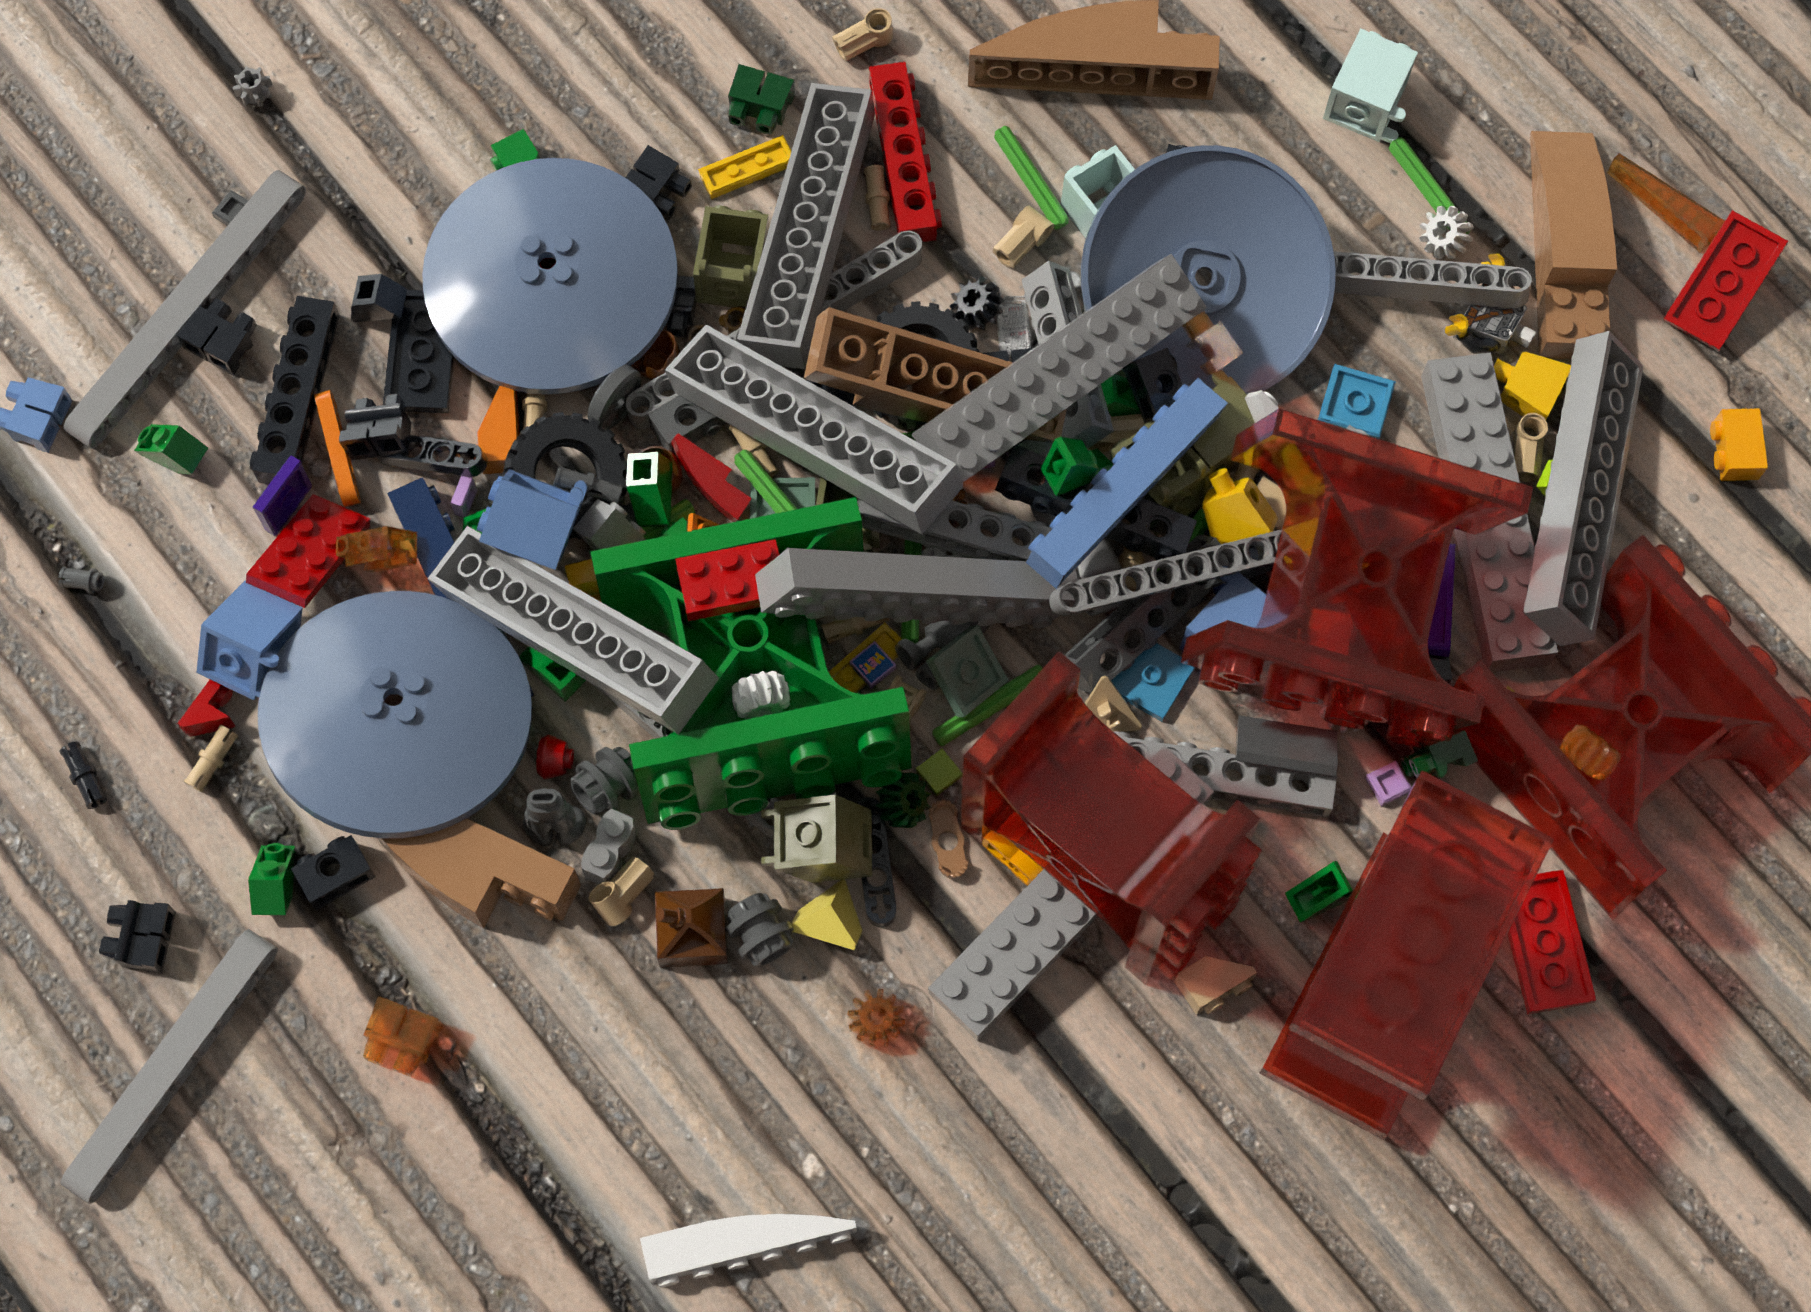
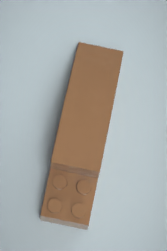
M1159 0L1122 1L1067 10L1028 22L970 49L968 87L1212 100L1219 70L1220 36L1208 33L1180 34L1176 31L1158 32Z
M1531 131L1539 356L1549 359H1571L1576 339L1610 331L1608 286L1617 271V259L1609 192L1603 164L1593 133Z
M829 307L816 318L804 379L854 393L853 405L928 423L1012 364V362ZM1067 408L1024 439L1053 443L1056 438L1062 436Z
M467 818L453 826L425 835L406 838H378L379 842L402 868L428 892L452 910L483 929L502 893L505 894L503 898L519 907H522L523 903L535 908L534 913L546 920L552 921L553 917L563 921L581 887L575 868Z

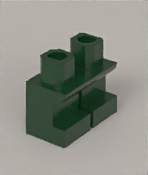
M738 64L728 94L729 123L741 127L745 125L747 117L750 116L757 118L756 130L760 133L771 135L777 124L783 125L786 110L792 104L795 97L794 79L770 72L767 73L765 78V71Z
M1444 728L1412 743L1411 746L1414 751L1399 758L1405 774L1409 777L1415 775L1417 778L1427 775L1443 777L1447 773V764L1468 766L1478 761L1466 731Z

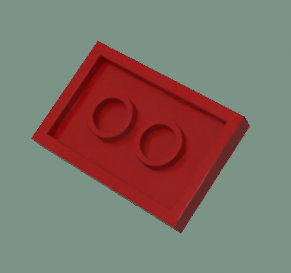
M776 539L675 559L688 621L760 607L755 574L779 556Z

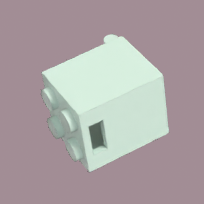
M1360 28L1332 86L1323 119L1377 142L1383 140L1391 143L1399 136L1398 132L1387 127L1390 119L1396 122H1402L1405 119V110L1397 107V104L1406 88L1418 52L1405 44L1395 43L1383 38L1376 32H1368Z
M1116 145L1108 150L1102 149L1098 151L1089 162L1082 166L1076 165L1072 167L1064 176L1061 206L1085 238L1093 218L1103 201L1127 175L1135 170ZM1103 188L1107 196L1093 204L1087 196Z

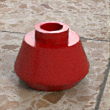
M551 734L542 737L537 749V774L544 780L565 775L567 769H572L574 749H569L568 742Z

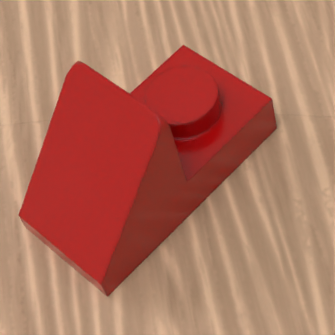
M209 679L177 724L190 737L216 732L220 725L228 729L234 728L236 725L232 719L218 710L220 706L223 707L229 702L233 690Z

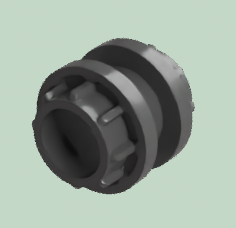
M618 746L613 750L603 747L596 752L597 764L594 765L585 760L576 766V775L571 778V787L581 805L592 814L597 815L601 811L606 813L610 809L617 810L619 807L617 797L619 796L625 800H631L638 795V784L631 754L622 747Z
M757 893L740 901L727 912L728 916L726 918L729 925L725 930L729 937H741L744 942L738 950L742 960L750 959L753 966L758 967L769 964L786 954L793 947L792 944L794 942L791 937L792 931H794L791 922L779 923L776 915L781 911L782 907L777 899L770 900L766 893Z

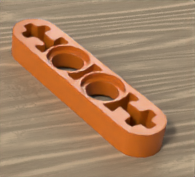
M331 390L314 394L341 501L344 507L361 503V498L352 462L339 443L340 432L343 431L335 398Z

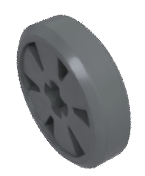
M623 365L612 371L599 386L588 408V420L594 418L600 421L599 426L605 430L617 425L627 414L626 399L628 395L641 387L640 372L630 365Z

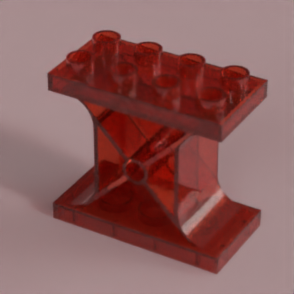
M1280 408L1237 434L1231 460L1264 470L1279 485L1285 499L1286 515L1261 618L1255 628L1226 620L1191 635L1186 639L1181 663L1201 669L1198 683L1208 688L1225 692H1237L1239 683L1257 685L1264 688L1261 698L1263 703L1291 711H1300L1303 702L1327 706L1324 720L1337 726L1363 729L1365 720L1389 724L1386 738L1406 746L1423 747L1426 746L1427 739L1451 741L1453 730L1480 724L1486 697L1454 688L1440 677L1433 667L1428 653L1429 632L1454 529L1476 535L1527 514L1533 487Z
M1644 535L1623 549L1605 578L1600 606L1615 621L1618 630V642L1559 688L1539 696L1522 695L1505 688L1480 660L1460 675L1436 715V719L1444 728L1466 731L1478 759L1475 762L1477 766L1612 920L1632 906L1667 871L1641 841L1638 830V815L1641 809L1695 766L1710 759H1727L1744 765L1769 793H1772L1811 758V701L1803 696H1796L1793 699L1775 679L1778 676V669L1770 655L1759 646L1750 645L1746 647L1729 629L1732 620L1725 606L1709 594L1700 597L1683 579L1686 570L1679 556L1666 545L1659 544L1654 547Z
M1058 652L963 756L961 828L981 845L984 837L989 832L1002 836L1019 848L1115 931L1129 949L1125 968L1143 984L1146 985L1158 970L1172 981L1197 952L1195 947L1202 939L1203 934L1201 932L1208 924L1216 930L1241 901L1239 896L1248 885L1246 880L1255 869L1253 864L1263 852L1259 846L1251 841L1261 818L1239 800L1233 804L1226 814H1222L1207 808L1185 792L1093 714L1077 693L1081 669L1061 652Z
M1421 771L1389 834L1383 832L1259 1074L1384 1140L1388 1136L1408 1094L1410 1093L1421 1100L1428 1096L1554 838Z

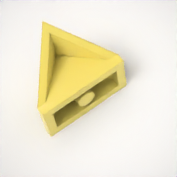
M845 879L838 881L799 909L791 923L794 928L792 932L851 950H855L862 934V928Z

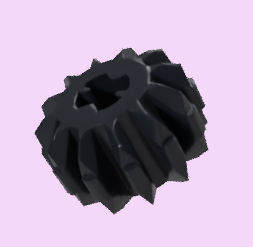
M969 276L967 285L958 283L960 291L958 293H951L952 299L955 302L949 305L951 310L956 313V320L964 319L969 325V330L972 331L976 327L985 331L987 322L996 324L994 316L1004 314L1000 305L1005 302L1003 295L999 293L1000 288L997 284L990 282L983 276L978 281L974 277Z

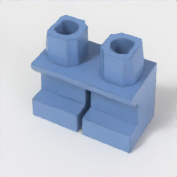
M29 377L26 383L10 381L6 390V398L16 404L12 411L0 407V429L8 432L13 441L19 442L21 440L34 445L38 450L49 453L60 429L57 424H62L72 403V398L64 387Z

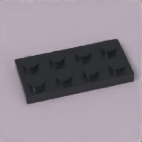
M407 290L401 318L392 319L383 404L384 398L387 395L399 394L405 403V412L449 413L454 356L441 341L432 324L425 304L423 290Z

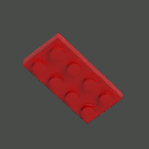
M1732 210L1665 315L1664 321L1719 352L1787 246L1788 240Z
M312 494L246 573V583L306 608L370 528L371 518Z
M1564 869L1498 880L1495 885L1527 1015L1592 1004L1597 1001Z

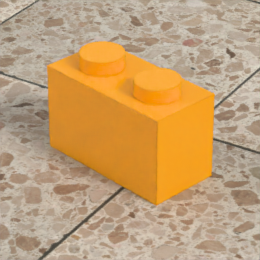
M1760 408L1722 409L1710 426L1711 439L1716 441L1717 449L1714 454V466L1716 470H1719L1720 480H1759L1768 469Z

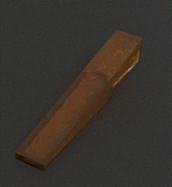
M1619 153L1614 157L1607 171L1612 178L1699 253L1707 246H1710L1725 220Z

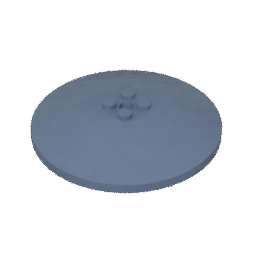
M1201 145L1173 150L1151 159L1127 175L1109 193L1094 216L1087 233L1081 261V289L1086 311L1148 267L1170 254L1173 255L1207 308L1135 359H1140L1168 347L1170 354L1174 356L1177 362V372L1183 385L1190 386L1199 378L1208 387L1213 389L1217 385L1212 380V374L1215 370L1220 369L1228 377L1231 376L1247 395L1248 393L1260 390L1264 391L1289 375L1307 357L1322 334L1330 314L1335 291L1336 267L1330 234L1316 204L1304 188L1292 176L1269 160L1248 151L1218 145ZM1199 268H1205L1211 273V282L1207 286H1201L1195 279V274ZM1157 379L1156 386L1162 392V384Z
M567 158L534 159L506 166L488 174L471 185L451 203L434 228L427 246L422 273L423 292L430 319L439 338L450 353L471 372L493 384L513 389L514 391L530 394L569 393L602 383L616 368L634 364L653 345L665 327L674 306L678 284L677 256L673 238L661 212L653 201L630 180L603 166L586 161ZM545 258L556 260V264L551 269H542L539 267V263Z
M413 591L378 592L358 596L324 610L306 622L285 642L277 653L279 657L278 666L274 668L269 667L262 684L258 703V730L264 756L278 784L300 808L314 818L339 830L366 837L406 838L425 835L453 826L482 809L498 795L517 770L524 756L532 725L530 685L523 664L511 643L493 624L472 613L459 603L428 593ZM392 694H398L403 697V701L396 706H390L384 702Z

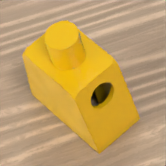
M1522 352L1515 367L1500 359H1497L1494 364L1496 379L1506 384L1500 395L1502 403L1521 416L1537 413L1547 419L1571 369L1569 364L1529 352Z
M1226 468L1219 469L1209 476L1214 488L1207 492L1202 505L1210 535L1217 538L1220 545L1273 532L1278 517L1251 478L1247 477L1233 482Z

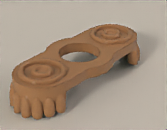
M938 800L936 804H932V808L929 809L928 813L933 833L931 845L937 854L939 870L942 875L949 879H956L964 875L968 866L963 850L964 836L959 830L957 820L958 809L950 801ZM944 833H952L957 837L958 844L952 850H944L939 846V837Z

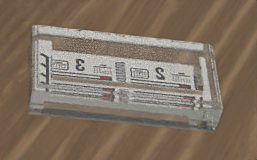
M1024 296L1004 297L1005 302L1000 305L1004 314L996 315L999 351L1008 350L1009 359L1011 350L1031 348L1028 303Z

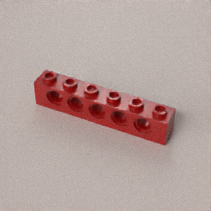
M906 62L870 66L869 86L873 95L875 118L897 234L903 231H913L920 236L922 242L934 241L937 237V228H942L940 210L933 208L932 200H936V189L934 181L928 182L927 173L931 172L929 154H923L922 146L926 145L924 127H918L917 118H921L918 99H912L911 92L915 91L913 72L907 73ZM893 96H897V97H900L901 99H899V100H891V99H889V98H890V97H893ZM898 123H903V124H905L906 126H905V127H896V126H894V125H895V124H898ZM907 150L912 153L908 155H903L899 152ZM906 178H915V179H917V181H915V182H907V181H905V179H906ZM912 205H919L922 207V209L913 210L909 207Z

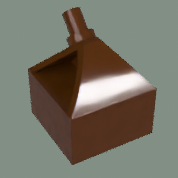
M723 888L655 892L657 960L660 968L728 964L727 932L725 930L727 927L726 900Z

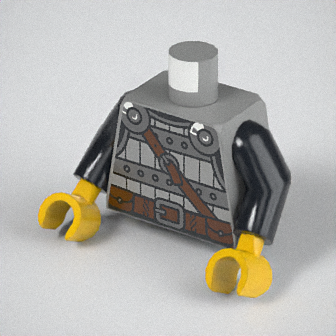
M1497 253L1488 255L1492 264L1488 261L1481 263L1505 265L1504 258ZM1485 283L1482 284L1483 287L1489 286L1488 284H1485ZM1470 304L1464 315L1450 316L1449 320L1454 325H1449L1445 328V333L1448 336H1453L1473 354L1490 352L1491 354H1502L1510 340L1528 348L1536 331L1520 323L1527 310L1526 305L1520 308H1505Z

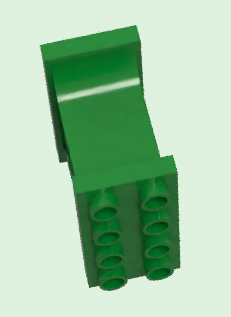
M856 497L590 551L603 604L647 629L665 634L677 646L702 659L719 678L679 735L673 732L665 737L629 744L633 769L647 824L661 822V826L668 830L685 829L697 824L702 818L701 813L728 808L729 813L732 815H751L765 809L769 804L768 799L794 793L796 799L828 796L835 791L836 784L860 779L866 787H883L899 780L902 776V770L912 769L909 709L903 687L863 695L851 692L840 686L833 680L827 670L815 619L806 618L805 615L794 614L790 617L780 618L776 617L773 613H761V607L688 621L675 560L677 558L776 539L779 555L787 548L864 552L862 519ZM762 671L765 673L775 671L777 674L784 675L785 682L788 683L790 690V705L783 709V712L746 720L745 718L738 717L732 702V686L735 683H738L741 678H747L751 674H759Z

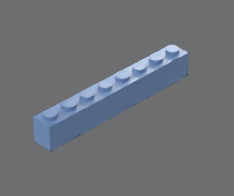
M1199 378L1190 386L1182 385L1172 398L1175 402L1170 407L1163 405L1154 415L1152 420L1155 423L1150 428L1144 425L1132 439L1135 444L1129 450L1123 447L1113 458L1112 463L1114 465L1109 471L1103 468L1092 480L1091 484L1094 486L1088 493L1085 490L1080 491L1070 504L1073 508L1067 514L1063 511L1060 512L1049 525L1052 530L1046 536L1040 533L1030 544L1028 549L1032 552L1026 563L1054 588L1057 589L1220 417L1228 403Z

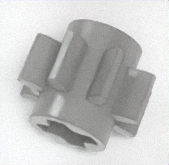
M245 67L239 75H234L237 85L233 87V91L236 97H241L245 106L249 103L261 106V103L266 98L272 97L268 89L273 85L270 76H264L261 67L257 70Z

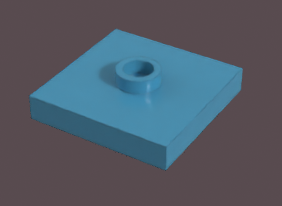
M1334 364L1317 424L1339 431H1344L1351 425L1355 429L1365 431L1372 440L1378 442L1396 381Z
M1156 643L1152 648L1144 650L1135 658L1134 664L1129 669L1120 672L1111 681L1126 702L1162 722L1196 665Z

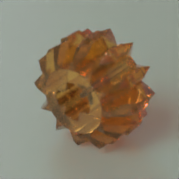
M1576 725L1572 731H1569L1559 747L1561 753L1569 762L1597 780H1605L1609 774L1611 775L1618 767V762L1621 760L1617 749L1594 731L1581 725Z
M878 989L877 998H872L871 992L865 990L864 998L866 1002L859 998H854L853 1005L858 1010H848L847 1013L848 1018L856 1020L849 1024V1031L855 1032L860 1030L856 1037L859 1043L864 1041L867 1036L870 1037V1048L875 1047L876 1039L878 1038L881 1039L884 1047L888 1046L889 1038L887 1035L889 1034L893 1038L898 1039L900 1032L896 1027L905 1026V1019L898 1016L904 1012V1006H893L896 1001V995L894 994L889 995L884 1000L883 989ZM872 1012H878V1016L884 1015L881 1024L875 1025L874 1020L871 1023L869 1022Z

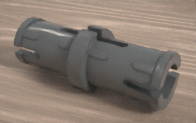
M558 466L553 486L571 491L577 481H585L588 487L584 496L585 499L590 496L609 503L615 502L616 504L618 503L623 485L595 478L594 473L588 472L586 475L563 468L562 466Z

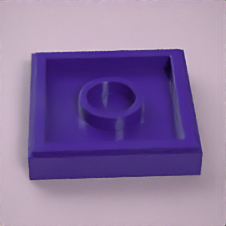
M290 455L253 505V509L265 531L273 536L279 533L312 488V484L301 461Z

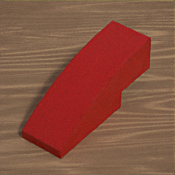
M677 433L672 439L671 444L689 479L720 513L732 522H736L752 498L725 481L732 470L731 468Z

